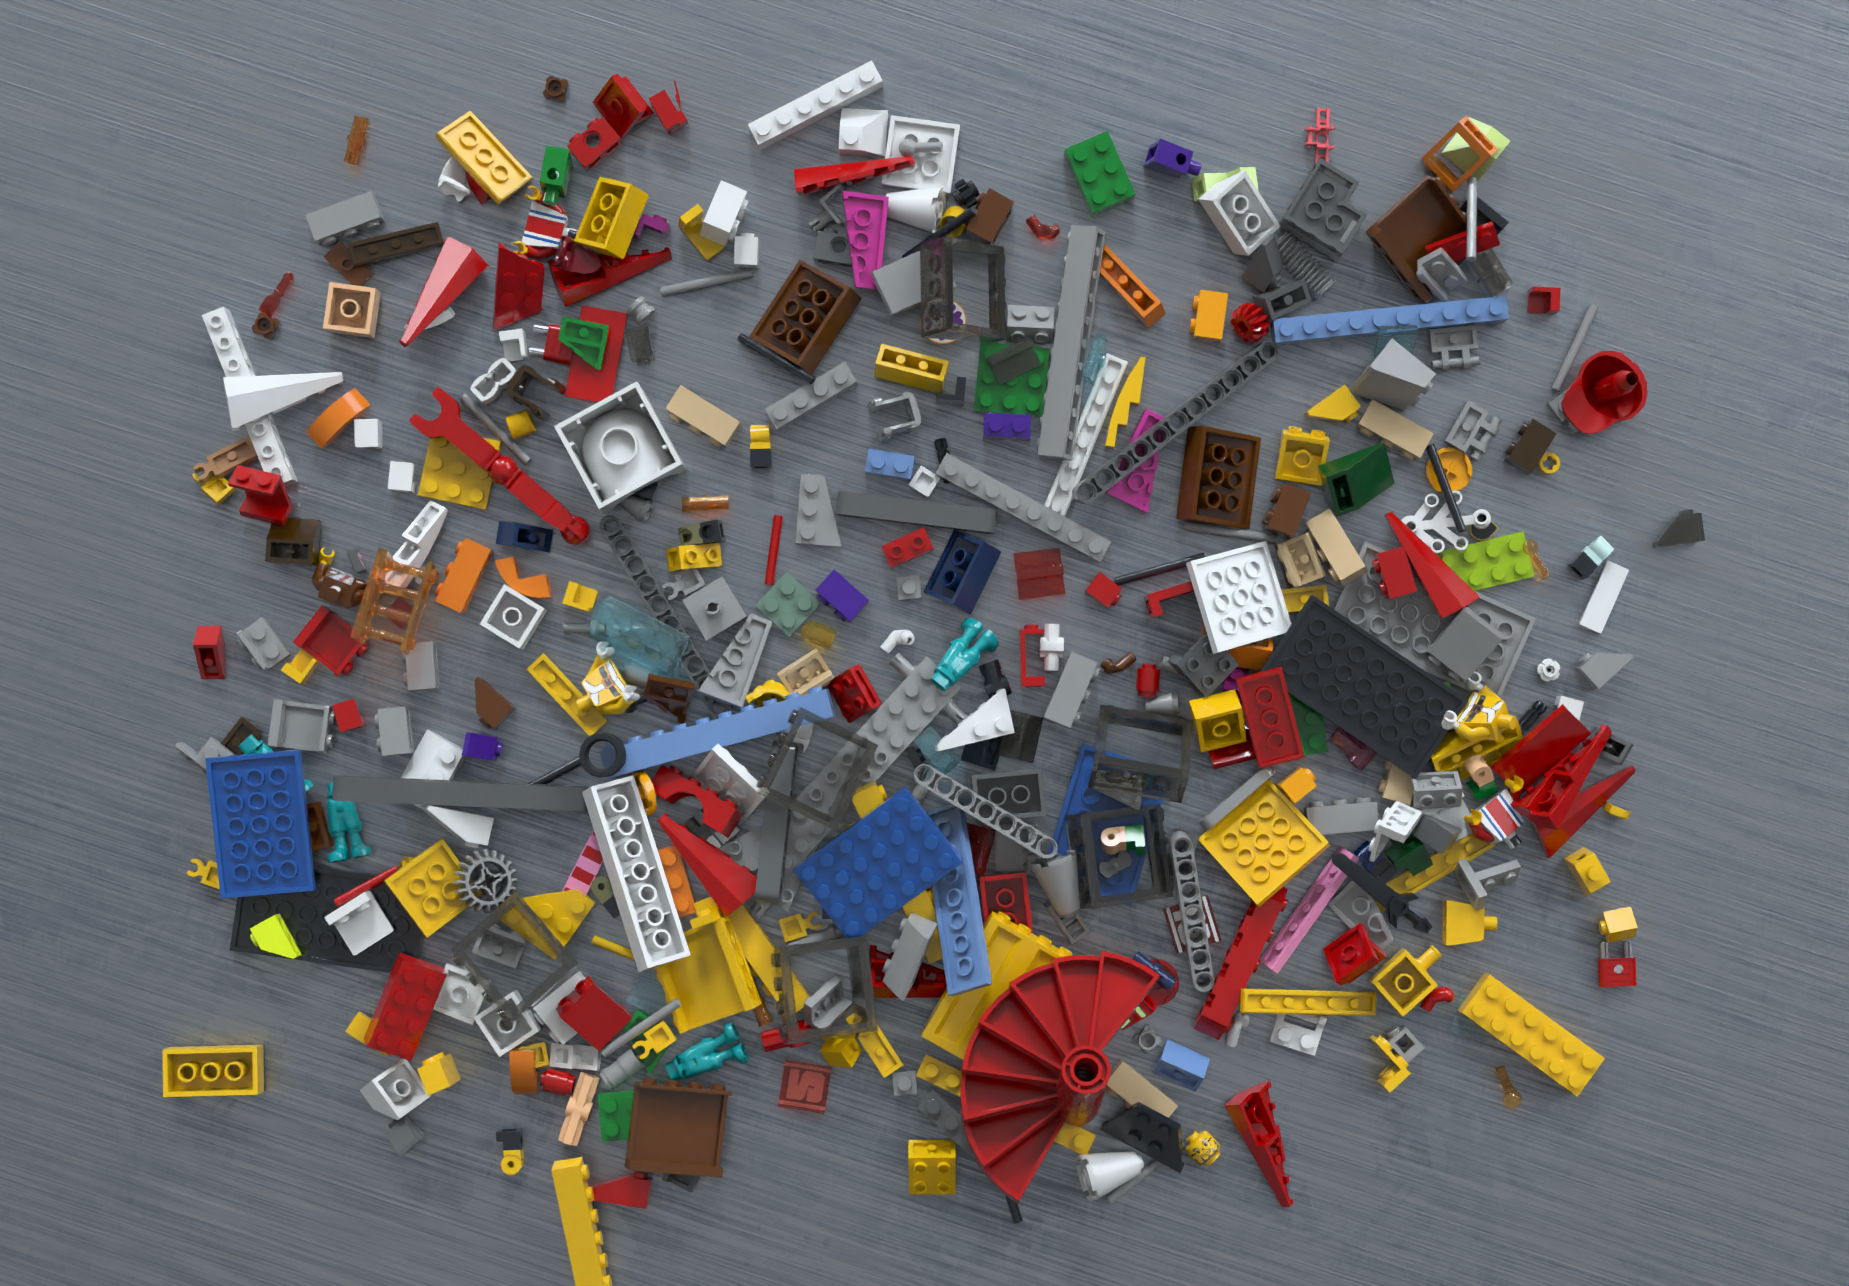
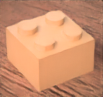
M329 282L323 329L330 333L375 338L381 292L371 287Z

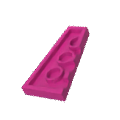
M842 191L855 288L878 291L870 273L882 268L889 197Z
M1144 409L1128 444L1163 417L1149 409ZM1155 430L1153 439L1158 443L1162 440V434L1160 431ZM1139 444L1135 447L1136 455L1142 457L1144 454V448ZM1159 451L1105 493L1144 513H1148L1155 470H1157ZM1120 459L1117 466L1120 471H1124L1126 468V463L1123 459Z

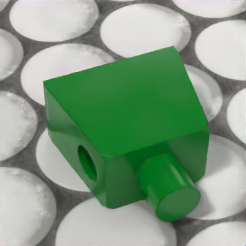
M546 145L540 176V186L542 193H544L543 203L546 205L556 206L558 197H566L573 169L569 149Z

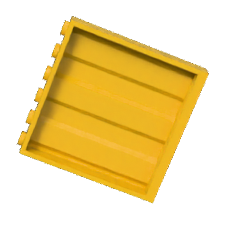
M992 911L983 926L992 985L957 996H948L946 988L922 1028L921 1037L964 1060L965 1052L978 1025V1021L996 998L1009 988V983L1030 970L1052 963L1053 958L1072 956V952L1064 947H1055L1052 945V941L1043 935L1038 937L1032 934L1031 929L1021 923L1016 925L1010 921L1011 918L1002 912L997 914Z

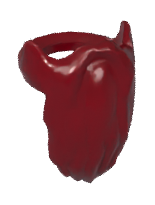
M561 236L563 244L556 255L557 263H551L553 267L580 274L593 273L601 267L599 256L594 251L586 249L581 245H575L574 239L570 236Z

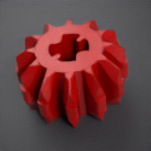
M1244 303L1231 314L1232 319L1230 323L1234 326L1232 331H1236L1237 338H1242L1245 343L1257 342L1269 332L1268 326L1270 322L1266 320L1268 315L1264 314L1263 307L1258 308L1256 303Z

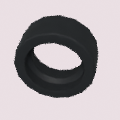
M593 734L586 738L580 747V764L591 776L599 778L613 776L625 764V746L613 734ZM600 741L609 742L616 750V760L607 769L596 768L589 759L591 747Z

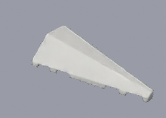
M342 372L224 377V391L232 431L238 430L241 425L250 421L252 423L257 422L260 417L271 412L275 414L306 400V397L317 392L321 394L325 392L326 388L335 384L342 385Z

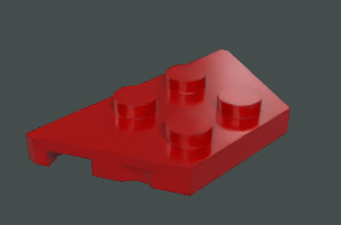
M498 243L493 329L502 328L542 311L544 265L536 260L528 259L526 255L520 252L515 253L507 249L506 245Z

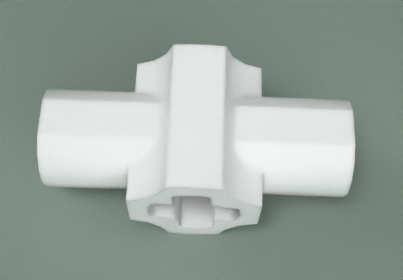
M1044 624V637H1040L1039 648L1040 658H1044L1043 671H1059V658H1063L1064 638H1059V624Z

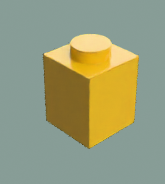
M1631 907L1603 912L1601 921L1598 923L1600 933L1605 935L1607 943L1635 938L1638 928Z

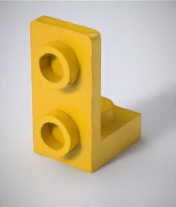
M697 204L679 218L678 227L704 259L708 261L722 251L724 246L700 236L704 221L702 219L704 210Z
M719 543L684 545L666 549L668 572L722 566Z

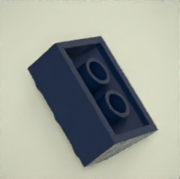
M954 530L923 592L971 615L1001 551L982 540Z

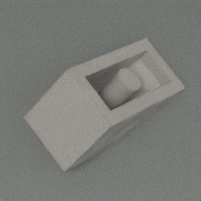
M1596 652L1590 655L1586 653L1578 660L1580 665L1575 669L1594 690L1600 689L1634 657L1631 654Z

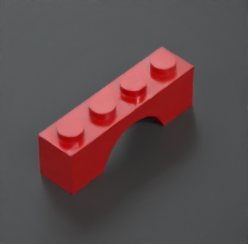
M661 764L651 780L655 794L672 805L686 797L698 798L702 803L704 811L702 822L729 838L743 816L737 810L739 805L728 798L725 802L718 798L720 794L709 787L706 791L700 788L702 783L691 776L685 779L681 776L683 772L673 765L667 768Z

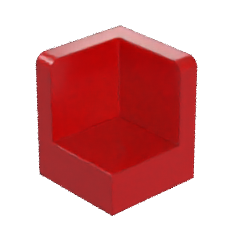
M1531 287L1528 290L1527 312L1532 314L1558 313L1560 311L1561 288Z
M355 699L332 705L340 732L345 733L367 726L365 718L360 716Z

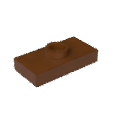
M340 240L324 256L352 285L363 286L374 274L366 265L353 267L349 250Z

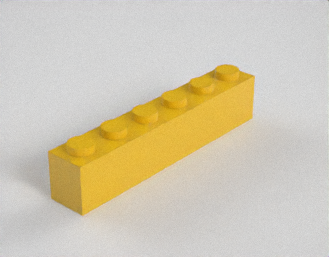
M743 903L729 915L744 956L750 963L748 965L749 970L755 978L759 976L764 984L761 987L768 997L773 995L777 1001L775 1007L782 1016L786 1014L790 1018L804 1008V1003L810 995Z
M583 1157L554 1161L551 1171L575 1286H612L611 1276L607 1275L605 1268L608 1266L607 1255L602 1253L601 1249L603 1235L601 1231L597 1230L596 1225L599 1222L598 1211L593 1209L592 1206L594 1192L593 1188L588 1186L587 1181L590 1177L588 1165H584Z

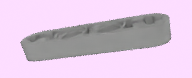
M1271 766L1259 769L1205 815L1199 823L1208 831L1276 771Z

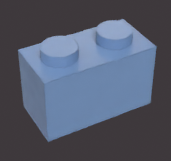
M869 448L865 474L911 482L915 456Z

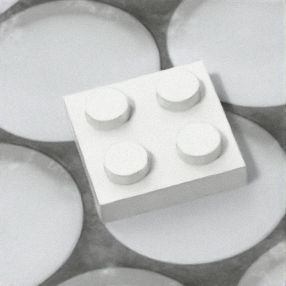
M447 963L444 968L447 976L433 1010L474 1025V1017L479 1013L491 980Z

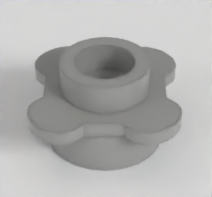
M1145 1026L1140 1034L1134 1035L1133 1041L1135 1044L1140 1045L1144 1054H1149L1156 1045L1161 1044V1037L1154 1034L1151 1026Z

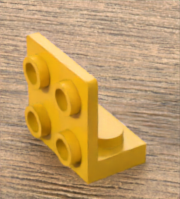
M1371 1035L1369 1039L1394 1065L1391 1068L1387 1066L1378 1075L1380 1079L1377 1080L1381 1087L1390 1093L1411 1074L1406 1069L1409 1067V1064L1397 1053L1393 1055L1391 1052L1393 1047L1385 1038L1381 1036L1377 1038Z
M909 1140L908 1176L910 1195L956 1194L955 1141Z

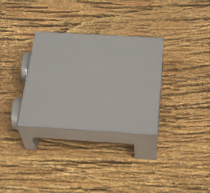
M274 699L267 746L328 753V750L333 746L334 736L331 735V727L336 723L332 706Z

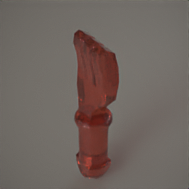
M286 272L277 287L274 288L275 292L267 296L262 302L259 310L267 313L268 317H272L280 304V297L284 296L287 287L293 282V273Z

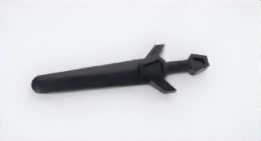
M1340 852L1332 856V862L1336 867L1387 910L1388 921L1393 927L1397 929V918L1404 916L1413 923V927L1416 930L1428 934L1432 926L1427 918L1418 916L1409 909V902L1419 899V897L1412 892L1397 893Z

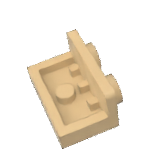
M1309 532L1277 544L1278 557L1282 563L1284 562L1287 569L1286 577L1289 583L1293 584L1294 588L1326 576Z
M817 648L777 673L790 694L799 692L800 696L809 694L808 689L827 686L834 678Z

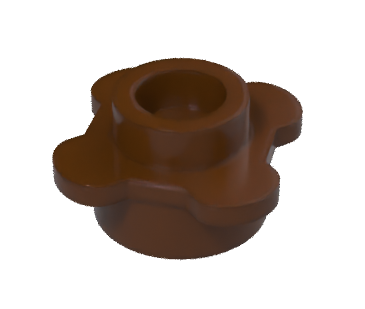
M549 76L546 79V89L543 91L544 97L547 99L556 98L559 102L564 101L566 98L565 90L569 86L568 81Z
M261 312L252 326V331L256 334L264 335L265 339H272L275 328L280 324L277 318L272 319L268 317L267 313Z

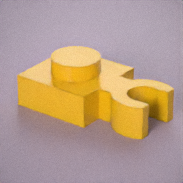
M195 473L192 474L194 481L197 484L203 485L201 487L202 492L218 506L235 492V488L230 487L224 477L217 479L216 475H211L209 481L201 483L198 479L199 476Z
M191 859L192 863L197 864L198 870L196 872L188 870L187 874L192 877L201 875L203 877L200 883L220 890L217 862L208 860L207 866H205L200 859Z
M811 912L805 919H803L801 913L779 919L785 942L808 936L807 928L813 930L820 929L822 923L814 925L811 922L813 916L819 915L818 912Z
M665 1020L644 1033L647 1038L646 1041L639 1040L632 1047L635 1049L638 1046H643L645 1053L639 1056V1058L644 1059L649 1055L652 1048L658 1053L676 1041L677 1038Z

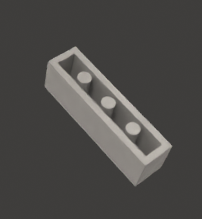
M843 362L816 378L813 384L808 383L767 407L765 412L777 432H780L858 384L846 362Z

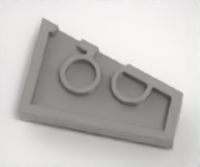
M801 474L796 544L842 547L824 475Z
M1353 880L1328 902L1330 908L1350 929L1359 923L1364 925L1370 940L1382 950L1393 941L1394 938L1376 900Z

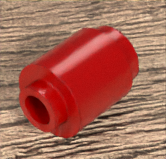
M1142 663V668L1137 667L1136 690H1138V696L1156 697V693L1159 692L1161 669H1156V664Z
M548 1068L547 1073L542 1072L540 1086H543L544 1092L566 1096V1094L572 1095L576 1077L571 1076V1073Z

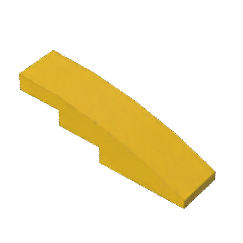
M1140 357L1116 401L1108 426L1104 446L1106 449H1114L1117 427L1126 428L1130 405L1138 406L1140 403L1146 357Z

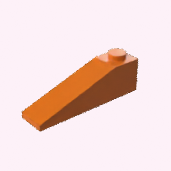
M1104 244L1100 276L1132 313L1149 329L1166 314L1161 301Z

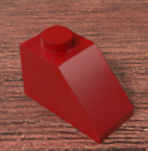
M197 626L193 648L201 679H225V641L221 626Z

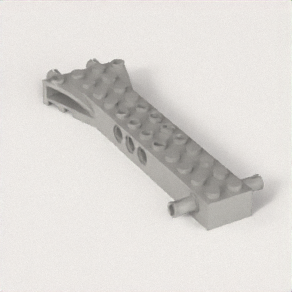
M898 653L895 658L901 665L894 659L889 662L890 665L904 676L902 684L793 801L782 897L779 904L787 912H789L802 883L793 871L794 867L816 852L819 843L854 806L849 792L874 780L877 781L939 712H943L957 727L962 721L955 715L957 714L963 720L968 716L952 702V698L961 689L957 683L951 687L949 686L945 691H941L931 683L930 679L933 677L937 665L929 657L926 656L918 666H913ZM763 824L719 848L728 854L731 860L740 866L749 868V872L757 876ZM756 902L750 909L754 913L762 906L756 914L759 918H762L774 903Z

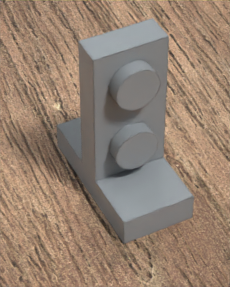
M1465 858L1457 861L1454 875L1473 908L1477 911L1485 906L1488 896L1486 891H1490L1502 884L1509 885L1515 882L1521 866L1516 859L1474 873Z

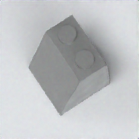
M1391 339L1368 365L1350 391L1404 411L1410 404L1414 407L1422 398L1420 393L1425 395L1433 386V383L1430 381L1436 373L1394 339Z
M1463 607L1455 613L1426 650V653L1430 655L1428 660L1437 667L1442 665L1448 669L1446 674L1457 682L1459 679L1466 681L1505 636L1471 609Z

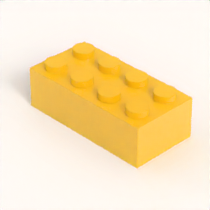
M263 1045L168 1047L162 1050L163 1097L258 1095L264 1092Z

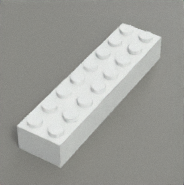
M634 775L586 789L582 794L638 972L689 956V948Z

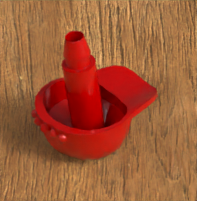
M1612 350L1597 352L1581 364L1577 378L1563 396L1561 402L1562 411L1578 431L1585 434H1595L1617 422L1632 419L1641 411L1648 395L1647 380L1639 365L1632 362L1631 358L1626 357L1623 352Z

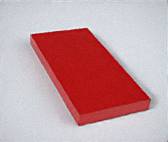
M582 305L579 320L608 325L609 329L601 370L595 369L573 351L565 397L598 403L614 394L628 319L627 313Z
M1282 667L1235 678L1258 768L1261 769L1305 757Z
M1562 704L1491 767L1504 781L1507 779L1514 781V775L1522 778L1524 785L1520 790L1521 795L1585 740L1591 732Z

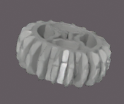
M483 849L481 855L478 851H474L473 858L469 855L465 856L467 864L459 863V867L463 869L462 872L455 871V875L460 876V880H454L453 882L455 885H460V888L456 889L455 893H463L459 899L460 902L467 901L466 907L471 909L474 906L475 912H480L482 909L484 913H489L490 907L493 911H498V904L501 907H505L506 902L504 898L512 900L513 897L509 894V891L517 890L516 887L511 886L512 882L518 881L517 878H511V874H514L516 870L513 868L508 869L512 862L510 860L503 862L505 855L500 854L497 857V851L492 850L489 854L487 849ZM483 862L494 864L500 872L490 873L488 867H485ZM475 867H477V868L475 869V871H476V877H475V879H474L473 881L469 882V878H470L471 872L473 871V869H474ZM485 877L492 878L489 879L488 882H486V885H477L482 883V881L485 880ZM502 880L501 888L496 894V884ZM481 889L483 895H486L488 900L482 901L478 899L471 890Z

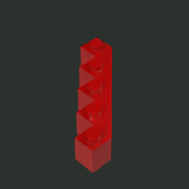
M1282 887L1260 907L1251 899L1248 909L1239 922L1235 938L1225 953L1222 966L1214 978V986L1209 991L1206 1001L1198 1012L1193 1029L1217 1040H1220L1223 1033L1228 1034L1233 1024L1231 1018L1238 1002L1240 1003L1241 988L1245 989L1252 972L1255 973L1261 962L1259 956L1265 943H1269L1274 934V929L1272 928L1279 912H1283L1288 903V899L1285 898L1287 888Z

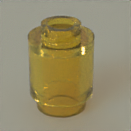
M811 620L810 624H804L801 636L805 637L803 641L805 643L825 649V647L831 649L837 631L831 630L832 627Z

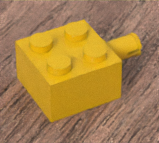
M1235 689L1189 701L1194 734L1201 753L1247 741L1244 727L1246 718Z
M1433 945L1418 959L1413 958L1406 949L1401 948L1367 980L1390 1006L1403 1017L1438 986L1427 973V969L1441 958L1442 955Z

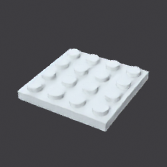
M1267 541L1186 563L1213 654L1284 634L1291 625Z

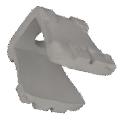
M904 392L899 397L887 400L876 398L868 402L870 413L904 404L909 418L908 423L880 430L876 434L879 442L887 441L892 435L898 433H910L920 425L921 416L916 399L912 393Z

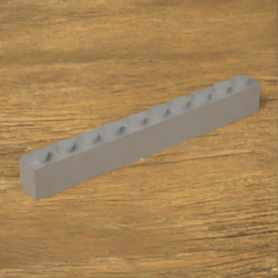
M1071 225V230L1067 236L1068 250L1064 258V278H1062L1060 283L1061 298L1057 304L1058 318L1054 326L1055 339L1050 351L1051 366L1047 372L1048 386L1043 398L1045 406L1044 413L1040 419V438L1037 441V455L1047 459L1068 461L1073 459L1106 234L1104 230L1097 226Z

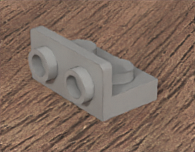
M1441 247L1417 260L1418 271L1416 274L1421 283H1425L1430 288L1432 295L1435 298L1438 297L1442 302L1448 301V292L1467 283L1466 274Z
M264 617L259 618L243 631L237 632L239 636L238 643L245 651H250L253 655L251 660L259 670L270 671L291 655Z
M1458 771L1420 773L1417 778L1410 776V783L1414 794L1413 806L1415 809L1461 806L1463 788Z

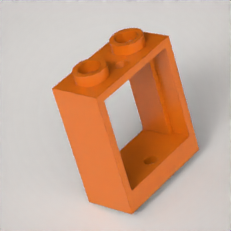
M1465 116L1421 159L1425 162L1427 169L1434 172L1446 184V188L1454 192L1499 149ZM1456 133L1481 157L1459 179L1435 154Z

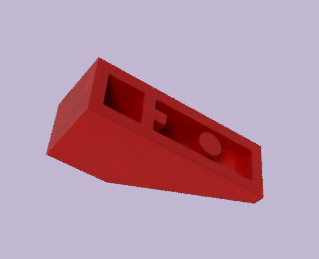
M634 1171V1175L628 1174L589 1187L593 1188L594 1201L646 1209L649 1205L653 1178L648 1177V1173Z

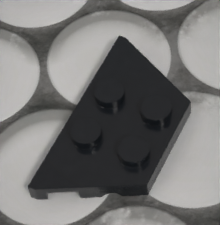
M1137 1102L1129 1110L1118 1113L1112 1120H1106L1100 1128L1101 1131L1181 1173L1184 1167L1181 1156L1183 1151L1180 1139L1182 1134L1181 1124Z

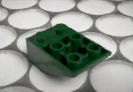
M1384 442L1318 466L1328 506L1336 517L1360 509L1395 483Z

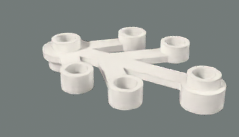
M1452 491L1453 495H1458L1460 498L1456 502L1458 506L1462 502V494L1459 491ZM1428 494L1425 497L1424 504L1414 516L1409 515L1401 520L1406 526L1408 523H1413L1415 529L1412 531L1435 554L1443 552L1444 542L1440 539L1434 540L1424 530L1433 529L1453 544L1454 548L1459 552L1465 551L1468 547V540L1465 537H1458L1448 529L1449 527H1455L1452 517L1446 518L1450 513L1447 503L1443 505L1432 520L1422 521L1430 509L1437 507L1439 498L1436 494ZM1433 497L1435 498L1436 503L1434 505L1428 504L1427 499ZM1480 509L1475 511L1473 515L1462 516L1465 526L1474 525L1477 529H1485L1491 522V515L1488 511ZM1484 515L1486 520L1479 522L1477 516ZM1457 541H1464L1465 546L1459 548L1456 544ZM1439 543L1442 548L1438 551L1434 550L1433 544Z

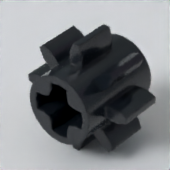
M961 179L954 184L956 190L952 191L951 194L958 206L966 205L967 209L974 206L977 202L976 197L980 193L973 181L970 180L966 183L964 179Z

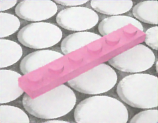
M1341 846L1335 852L1344 854L1355 863L1359 860L1358 857ZM1332 858L1260 958L1261 963L1277 974L1347 877L1346 874L1333 864Z

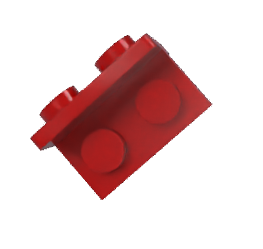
M860 664L839 674L827 685L831 696L834 697L848 723L855 721L882 705Z

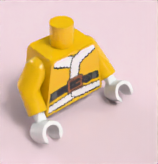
M599 642L597 644L596 651L598 654L585 679L582 681L587 694L576 700L582 712L595 706L601 715L623 714L632 703L640 698L639 694L633 693L637 687L627 685L617 666L611 658L608 659L607 656H611L615 652L613 647H607L608 642Z
M1474 671L1471 675L1472 680L1470 678L1466 680V687L1470 690L1477 689L1478 692L1472 693L1458 717L1453 711L1449 710L1445 712L1441 722L1444 729L1454 728V732L1459 735L1460 739L1477 742L1481 740H1496L1503 729L1514 730L1517 718L1516 716L1509 715L1506 703L1488 686H1483L1480 683L1482 680L1481 675Z

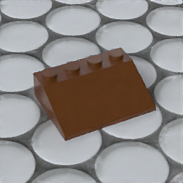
M799 260L749 337L813 374L862 298L851 287Z
M1207 426L1188 427L1176 519L1249 529L1261 437Z

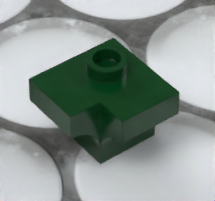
M1412 832L1404 843L1390 839L1392 846L1384 850L1387 858L1396 869L1406 867L1412 876L1433 865L1424 844Z

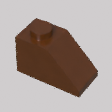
M482 677L475 679L476 712L481 717L479 721L488 729L491 727L498 729L516 707Z

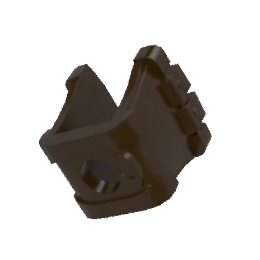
M523 365L509 383L506 390L507 395L518 404L528 407L537 418L547 421L551 415L523 398V393L533 378L562 396L566 391V387L554 378L547 379L532 367Z

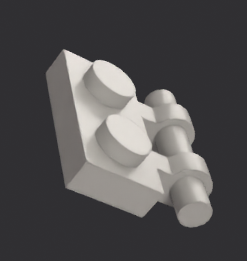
M1476 325L1428 330L1430 354L1440 353V360L1431 361L1432 369L1446 371L1453 367L1467 369L1470 366L1479 365V356L1470 357L1469 350L1478 349ZM1461 351V358L1449 359L1448 352Z
M1467 401L1444 442L1462 453H1465L1468 447L1471 446L1474 451L1470 457L1479 461L1482 454H1486L1487 446L1492 437L1497 435L1501 420L1493 416L1490 423L1486 422L1484 419L1488 411ZM1479 428L1485 431L1480 441L1474 439Z

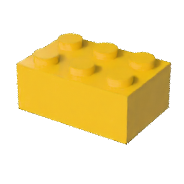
M599 177L574 241L594 252L624 259L649 194L630 183Z

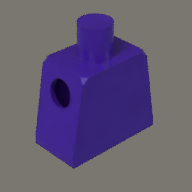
M1160 138L1150 145L1143 167L1175 178H1181L1187 173L1198 176L1202 163L1191 160L1193 156L1191 150Z

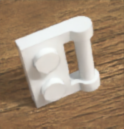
M1277 1014L1269 1041L1315 1056L1327 1015ZM1286 1015L1316 1025L1314 1030L1286 1022L1284 1018Z

